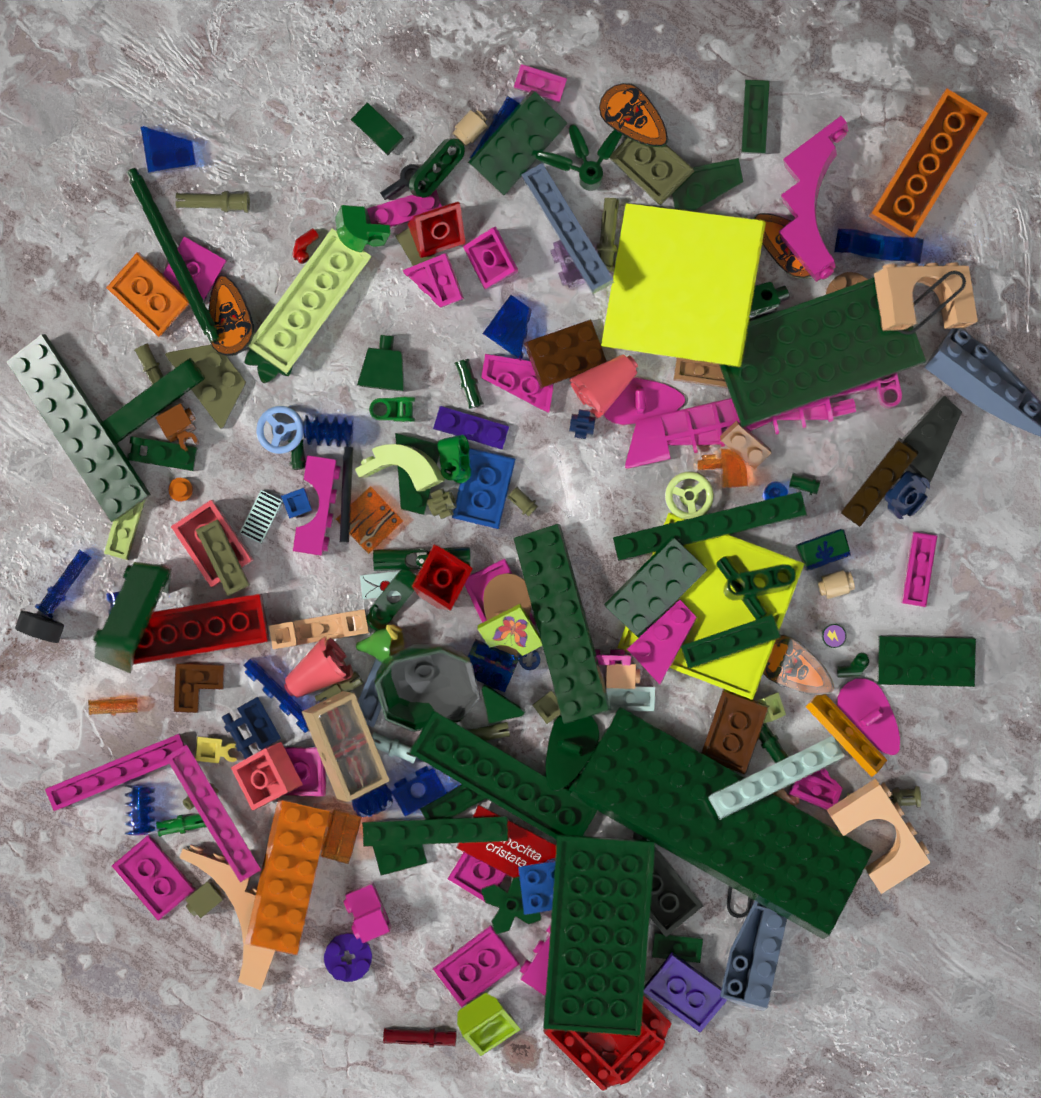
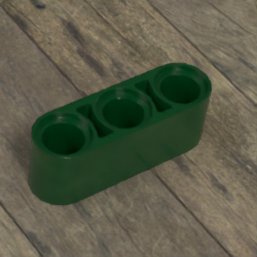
M782 564L735 574L727 580L723 591L725 596L732 601L784 591L795 581L796 572L790 565ZM777 574H786L788 582H781ZM754 578L763 579L765 587L756 586ZM733 582L738 583L742 591L734 592L730 584Z

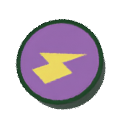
M829 624L822 631V641L828 647L838 648L846 641V631L838 624Z

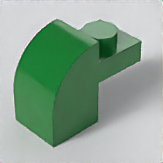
M341 205L335 217L337 235L340 241L346 247L356 252H362L366 244L373 247L384 246L391 234L390 225L366 224L365 207Z

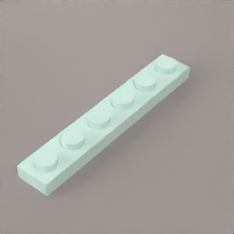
M831 736L712 794L709 800L719 818L722 819L842 760L845 756L835 738Z

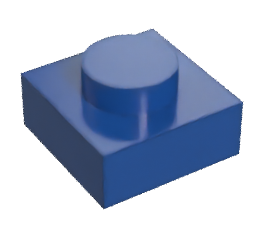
M305 488L281 496L289 519L312 511Z

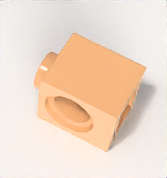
M617 663L615 665H606V688L635 689V683H640V669H636V664L631 663V666Z

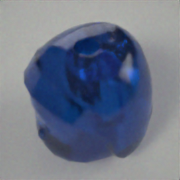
M778 481L771 482L766 485L763 491V500L788 495V489Z

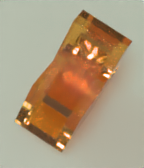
M720 449V459H716V454L701 455V460L696 461L697 471L721 469L722 488L748 486L746 465L743 459L731 450Z

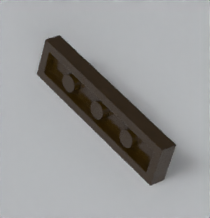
M899 437L845 505L841 514L861 527L886 493L912 463L919 451Z

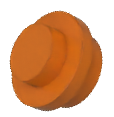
M180 477L171 481L168 491L172 499L183 502L191 497L193 487L189 480Z

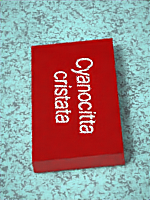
M478 804L472 818L502 816ZM508 820L509 841L458 843L456 846L457 849L511 877L519 876L518 866L548 862V859L556 858V844Z

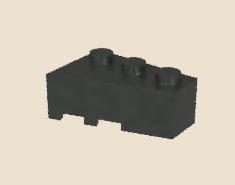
M945 395L941 396L902 438V440L919 451L909 467L916 473L924 476L929 482L933 479L962 414V411Z

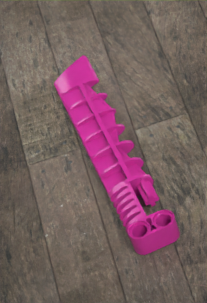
M895 373L889 379H878L746 426V428L751 432L772 422L775 434H779L777 424L779 420H800L803 428H806L805 420H828V422H832L834 417L855 413L856 406L853 398L830 403L831 399L876 389L880 405L886 409H893L902 399L898 375ZM885 392H894L897 397L894 403L885 401ZM729 398L638 419L625 468L629 469L671 459L668 446L692 445L694 453H698L696 445H721V447H724L725 444L721 441L720 436L736 420L740 422L732 399Z

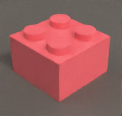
M282 742L267 747L231 767L252 811L303 785Z

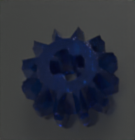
M385 783L351 800L352 807L356 811L357 816L370 817L389 808L393 803V795Z

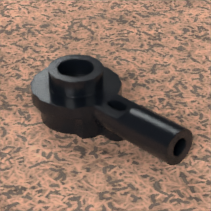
M415 164L405 166L400 173V179L380 192L383 199L387 200L404 187L409 188L411 177L420 167Z

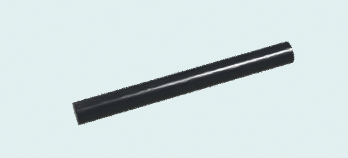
M344 447L339 543H349L353 447Z

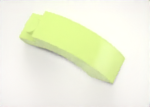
M388 444L373 448L372 451L376 458L374 456L368 457L361 461V466L355 468L359 477L367 478L389 466H400L409 474L417 491H426L445 481L439 467L430 456L415 447L407 445Z

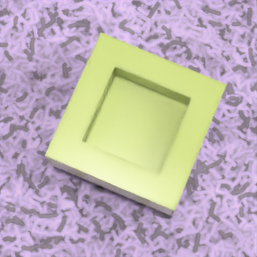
M779 692L757 700L770 706L764 723L772 722L786 715Z

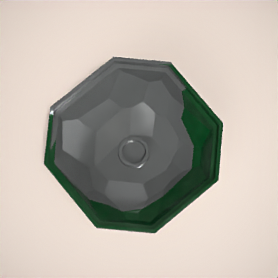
M413 644L386 658L377 670L374 680L385 720L413 732L423 729L433 710L455 723L461 722L480 699L470 658L446 644Z

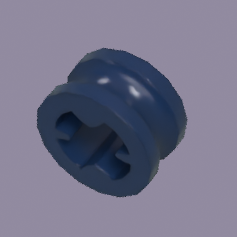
M536 650L530 652L533 653V657L536 656L537 661L533 662L532 666H526L527 662L523 663L522 659L527 657V654L523 656L520 654L519 663L525 670H534L539 666L541 659Z

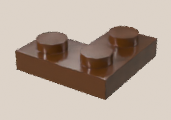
M176 663L174 712L199 713L200 689L223 690L225 665Z

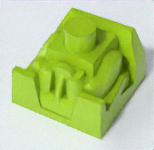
M484 993L457 1011V1025L462 1036L480 1056L521 1030L511 1014H508L501 1003L488 993Z

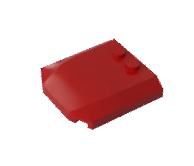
M644 995L641 1036L544 1029L543 1032L604 1091L608 1087L628 1083L663 1049L665 1037L672 1023Z

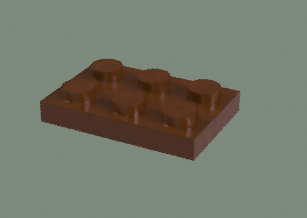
M591 319L524 343L540 388L570 379L607 362Z
M724 689L701 753L726 768L745 775L770 706Z

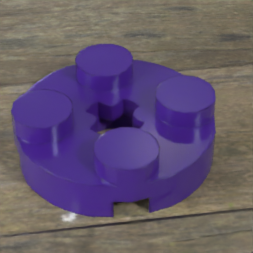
M341 933L335 936L327 945L324 953V964L327 971L336 980L344 982L356 981L369 971L373 957L372 950L368 942L362 943L361 938L356 939L354 933ZM345 951L355 955L350 964H347V961H343L341 958L345 955Z

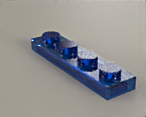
M250 658L243 665L246 668L245 674L254 682L258 680L264 686L262 691L271 699L275 697L281 703L279 708L288 716L292 714L298 720L296 725L303 732L307 733L309 728L302 714L304 709L253 658Z

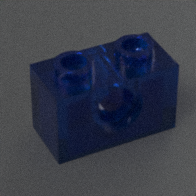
M426 765L415 771L416 776L412 779L407 780L404 777L393 784L395 788L391 790V793L405 817L448 793L434 767L429 769ZM415 783L423 784L425 793L421 796L414 795L411 790L412 785Z

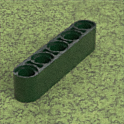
M189 358L103 422L115 441L119 443L201 383L205 376L192 358Z

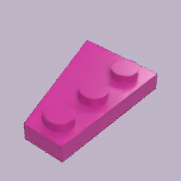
M485 354L482 379L549 413L554 384L540 388L530 361Z
M679 600L627 649L660 685L697 617Z

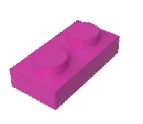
M521 64L514 89L530 93L533 90L542 98L560 103L567 78Z

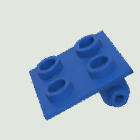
M555 858L548 859V862L518 866L524 915L552 910Z

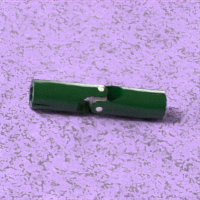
M470 547L443 548L471 567ZM426 549L373 550L374 571L421 570L430 551ZM417 553V566L407 563L406 557L409 554Z

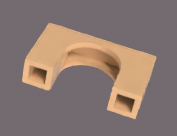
M957 262L948 263L944 266H938V263H929L924 266L910 263L903 267H897L895 263L884 265L882 270L874 273L883 331L904 330L917 324L912 298L916 282L931 287L946 273L954 270L961 272L965 276L966 285L962 292L941 309L944 329L966 328L978 322L969 265L959 266ZM952 274L933 289L939 298L940 305L962 286V279L959 275Z
M875 778L827 809L843 836L872 819H883L895 826L896 839L892 848L885 855L865 867V870L882 894L928 865L930 861L926 855L930 852L922 841L917 843L914 836L917 832L910 822L904 823L901 816L905 814L897 802L892 804L888 798L892 794L886 784L880 785Z

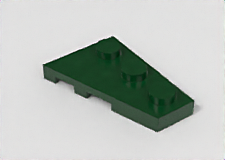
M395 433L397 445L415 447L426 453L438 464L439 452L437 443ZM398 466L401 509L425 515L431 488L426 491H417L409 474L402 467Z

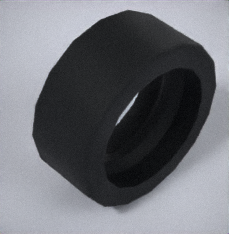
M20 611L15 630L23 634L52 643H59L64 629V624L27 611Z

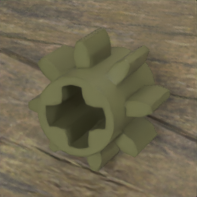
M442 488L430 493L432 498L428 499L427 503L434 517L439 515L441 519H444L454 514L452 509L457 508V504L451 491L445 492Z

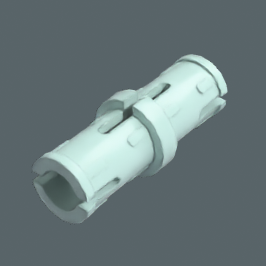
M376 732L373 733L372 738L381 742H374L378 750L389 753L388 756L390 757L397 756L414 764L416 758L407 754L411 749L410 746L399 743V740L396 738L392 740Z

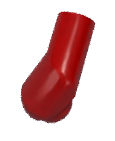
M313 228L295 240L292 256L300 264L306 263L309 259V254L306 252L307 246L319 239L318 233Z

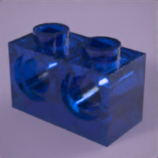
M475 639L468 654L475 680L505 693L520 658L496 647L489 648L486 643Z

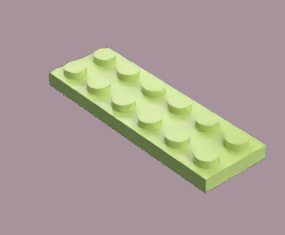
M332 228L254 334L248 347L287 374L369 262L371 256L365 251L356 252L346 247L340 241L337 231Z

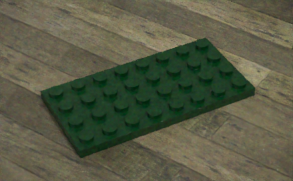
M871 278L748 322L741 367L719 364L740 424L742 427H746L924 364L926 359L916 332L905 335L898 330L883 331L875 278ZM913 325L904 329V331L913 330Z
M557 834L543 1029L641 1036L655 841Z

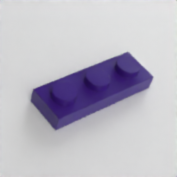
M440 406L433 429L454 436L464 435L468 440L503 450L509 426Z

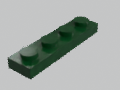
M772 614L684 644L681 648L688 669L779 639L781 635Z

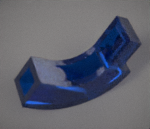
M838 228L834 252L850 257L886 263H920L924 239L884 236L857 229Z

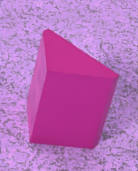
M496 226L463 246L484 289L518 273V268Z

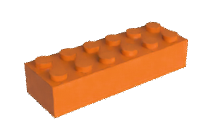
M946 88L868 217L906 240L911 241L988 113Z
M284 800L277 801L245 944L297 955L329 811Z

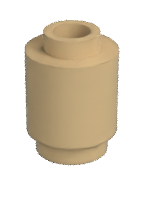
M470 110L455 126V131L452 134L467 146L469 143H473L488 127L485 123L487 118L478 110L475 112Z
M842 570L821 576V581L818 582L821 596L825 595L827 599L850 594L851 590H855L850 571L844 572Z

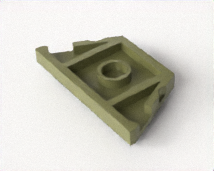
M211 345L167 352L165 356L174 368L189 358H192L205 376V379L191 390L220 429H223L247 382L229 358L219 354Z

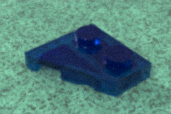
M141 126L149 174L197 166L194 146L191 140Z
M510 295L482 334L521 361L524 354L522 352L524 339L527 338L528 332L527 324L530 321L532 309Z

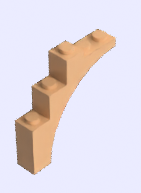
M190 844V847L185 846L182 849L180 858L196 865L211 876L225 891L235 908L241 925L244 944L243 964L238 982L261 990L275 950L245 944L257 888L247 889L251 877L240 883L228 861H226L225 856L218 853H213L212 856L203 853V848Z

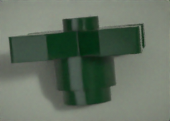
M519 876L513 877L507 891L495 883L481 889L485 903L499 908L491 920L495 934L498 935L510 931L515 916L528 925L541 920L540 912L524 915ZM510 900L515 901L516 907L508 908L507 902Z

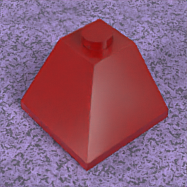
M434 544L412 588L420 598L437 609L451 611L473 568Z

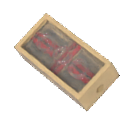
M342 691L302 711L338 800L349 802L389 782L354 693Z

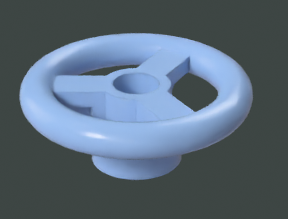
M275 406L266 410L261 415L257 423L256 433L260 444L266 450L276 454H283L292 451L299 445L303 437L304 426L301 417L295 410L286 406ZM285 413L291 416L295 422L290 424L284 421L278 422L273 415ZM266 421L273 427L274 437L271 444L264 436ZM283 426L284 432L278 434L279 427ZM297 430L292 442L286 446L279 447L280 441L289 440L293 431Z

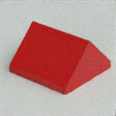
M459 201L414 215L408 223L421 258L466 244Z

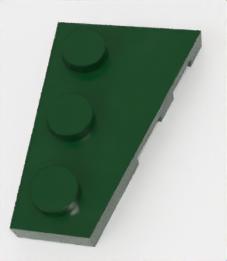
M739 158L692 167L694 172L671 194L674 209L693 212L742 184L744 181Z

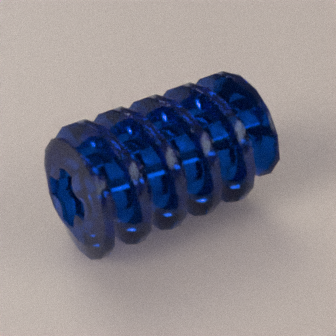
M305 415L303 435L308 445H312L314 439H316L317 445L321 446L325 439L327 446L330 447L334 440L337 447H341L343 440H345L348 448L351 447L354 418L351 424H349L347 417H344L342 423H339L337 416H334L332 423H329L327 416H324L323 421L319 422L318 415H315L313 421L310 422L308 415Z
M142 784L125 785V787L131 788L132 791L125 793L126 797L131 798V801L125 803V806L130 807L131 811L124 813V815L130 817L131 820L125 822L124 825L131 827V830L124 832V834L147 835L155 831V826L148 824L155 821V817L149 815V813L155 811V807L148 805L155 802V797L148 795L154 793L155 788Z

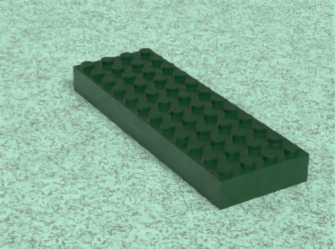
M619 707L570 795L644 838L655 841V844L816 936L822 939L830 936L873 851L846 835L843 836L839 831L774 794H770L720 819L709 797L745 778Z

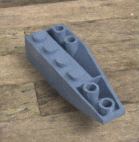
M961 328L951 329L924 368L986 412L1041 437V401L985 345Z
M754 901L730 949L720 997L741 1006L764 1011L768 1008L787 919L757 901Z

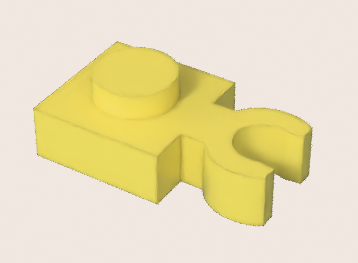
M197 736L195 759L201 762L219 763L220 757H224L229 762H235L237 758L230 757L228 751L231 748H235L236 744L228 743L225 746H221L222 739Z

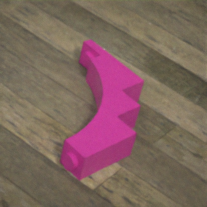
M842 116L838 117L783 159L785 168L797 183L784 192L781 197L783 204L796 219L779 231L780 237L816 282L821 278L823 280L828 278L834 272L833 269L836 268L834 259L827 251L819 234L816 208L823 178L830 164L837 156L836 147L833 142H840L848 132L847 122Z

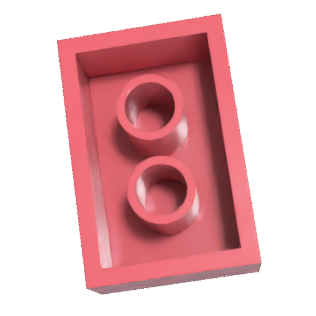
M214 500L208 501L171 526L210 587H215L221 581L196 532L197 529L218 519L241 567L243 568L254 561Z

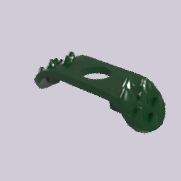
M404 569L399 571L375 600L366 615L367 623L372 629L378 631L389 625L395 614L414 592L412 585L417 577L416 573ZM390 591H398L401 594L400 601L396 603L390 602L387 599L388 593Z

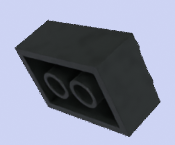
M655 847L650 918L667 937L701 909L703 904Z

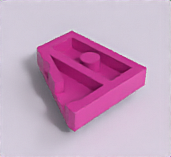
M823 768L793 783L789 794L827 810L838 803L843 788Z

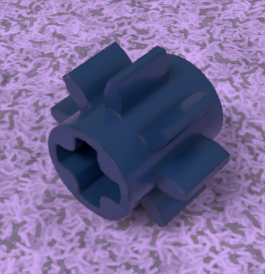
M579 409L578 414H572L569 432H575L574 438L586 439L587 434L593 435L596 417H590V411Z

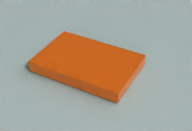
M137 252L106 287L158 337L165 333L189 305L184 293L140 252Z

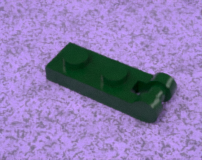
M130 436L129 443L132 445L130 453L127 454L129 461L194 471L197 447L186 446L188 450L185 451L179 444ZM141 446L148 447L146 456L140 455Z

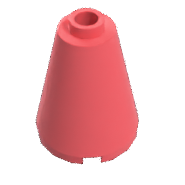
M622 354L570 379V382H572L570 385L583 405L587 404L589 407H592L589 411L596 418H600L636 376L638 365L630 355L626 357Z
M324 636L287 675L284 687L290 696L299 698L352 677L353 670L351 664L346 666L343 660L347 656L332 638L327 640V636Z

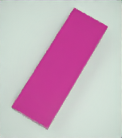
M912 532L901 601L903 604L922 607L927 605L937 542L936 535Z

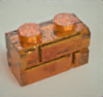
M334 808L333 813L329 812L326 825L329 828L327 835L323 838L321 857L346 864L350 863L362 815Z

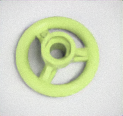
M683 472L676 475L669 482L665 493L666 503L670 511L677 517L685 520L705 515L711 508L714 498L710 482L703 475L696 472ZM684 479L699 481L695 487L687 486L682 489L675 487ZM705 488L706 501L702 508L696 511L695 503L699 497L698 493ZM687 491L693 493L694 497L692 500L685 498ZM673 494L678 495L680 501L687 505L688 512H683L676 507L673 501Z

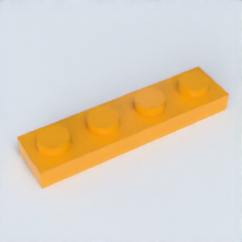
M826 694L815 695L805 706L871 777L877 774L887 762V759Z

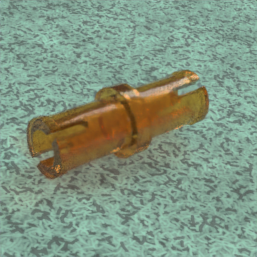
M110 697V699L88 700L89 715L111 714V716H116V713H138L137 697L125 699Z

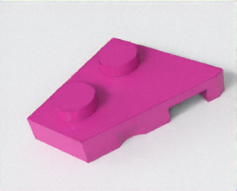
M447 253L403 270V273L412 279L424 293L428 294L432 301L440 308L464 299Z

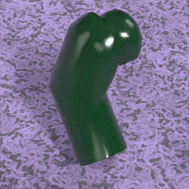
M863 652L858 653L849 666H837V677L861 676L869 665L868 655Z

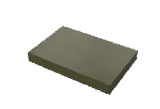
M626 138L609 158L660 206L694 172L693 168L667 144L664 147H650Z

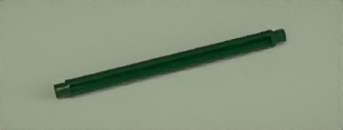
M136 168L128 170L126 173L130 179L129 183L204 335H207L210 343L219 340L220 337L216 331L217 327L204 304V300L178 251L156 203L152 199V195L142 175H139Z

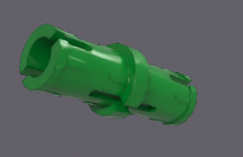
M200 814L185 817L178 815L175 819L156 822V827L159 829L157 831L159 837L178 832L185 834L188 830L207 827Z

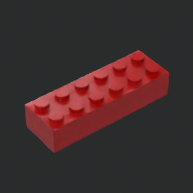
M262 593L153 612L134 652L133 665L270 641Z

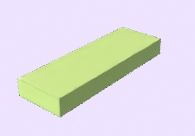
M145 500L112 523L104 554L125 560L129 559Z

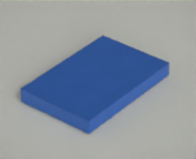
M469 448L471 476L467 482L460 483L456 498L457 508H454L452 518L499 529L516 459Z

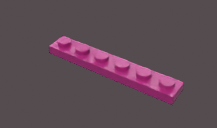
M180 733L46 788L45 791L53 811L168 765L169 762L166 756L185 746Z
M185 745L166 756L167 761L239 882L241 883L261 871L260 866L189 747Z

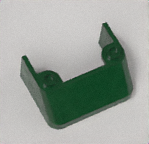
M134 562L132 566L127 565L123 574L125 579L103 628H98L93 637V642L96 643L95 659L131 674L134 652L162 593L168 594L170 590L171 568L164 565Z

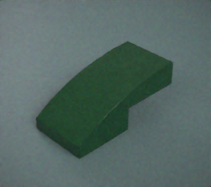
M366 103L350 119L387 156L404 139L369 103Z

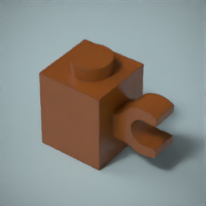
M180 403L155 417L164 435L171 443L179 439V445L185 451L188 450L185 445L186 440L193 439L196 445L199 444L198 438L191 433L196 429L193 423L196 417L190 407L186 409Z

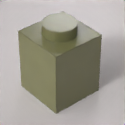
M209 879L185 899L188 903L186 908L194 917L198 915L201 919L218 905L225 896Z

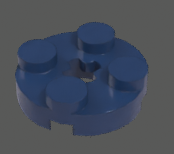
M906 471L901 476V480L885 495V501L888 502L890 513L899 519H904L902 516L905 515L911 517L916 514L927 500L928 496L925 492L926 487L930 490L929 481L919 473Z

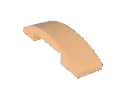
M365 609L269 625L273 649L318 642L324 636H327L328 640L329 638L336 639L369 633Z

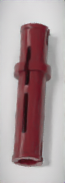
M384 1028L383 1044L429 1045V1048H434V1046L456 1047L457 1031H438L435 1028H430V1030Z

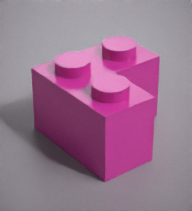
M374 882L346 893V899L343 902L348 914L353 913L354 922L351 927L356 939L361 938L362 943H365L390 932L392 925Z

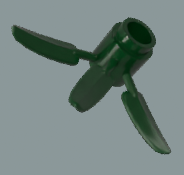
M572 124L569 126V134L577 158H582L584 163L581 167L572 165L573 161L570 158L554 153L538 152L536 158L563 171L572 169L579 172L578 180L580 186L587 191H594L601 186L603 180V169L600 164L603 159L608 160L622 134L613 130L597 152L599 159L597 162L587 161L586 157L589 155L587 144L579 128Z

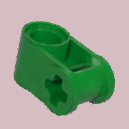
M415 397L375 399L369 407L370 415L378 421L415 422L413 417ZM377 403L385 404L387 407L386 414L383 416L375 415L373 412L374 405ZM403 404H405V415H403Z
M464 435L440 439L438 441L441 475L449 481L454 480L457 483L467 482L471 476L467 438Z

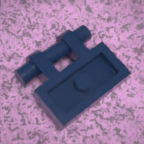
M258 697L236 708L240 718L235 721L230 712L221 717L226 725L224 726L226 732H230L236 743L235 748L238 752L242 753L244 759L253 755L249 748L251 744L255 743L260 751L281 739ZM244 724L251 737L244 739L238 727Z

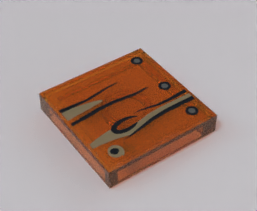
M370 486L351 504L349 534L370 554L403 520ZM341 514L336 518V520H337V522H338L339 524H340Z

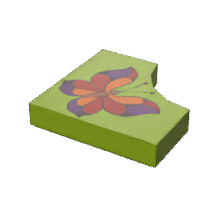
M520 604L477 625L478 631L489 648L497 645L510 646L523 656L542 646L539 633Z

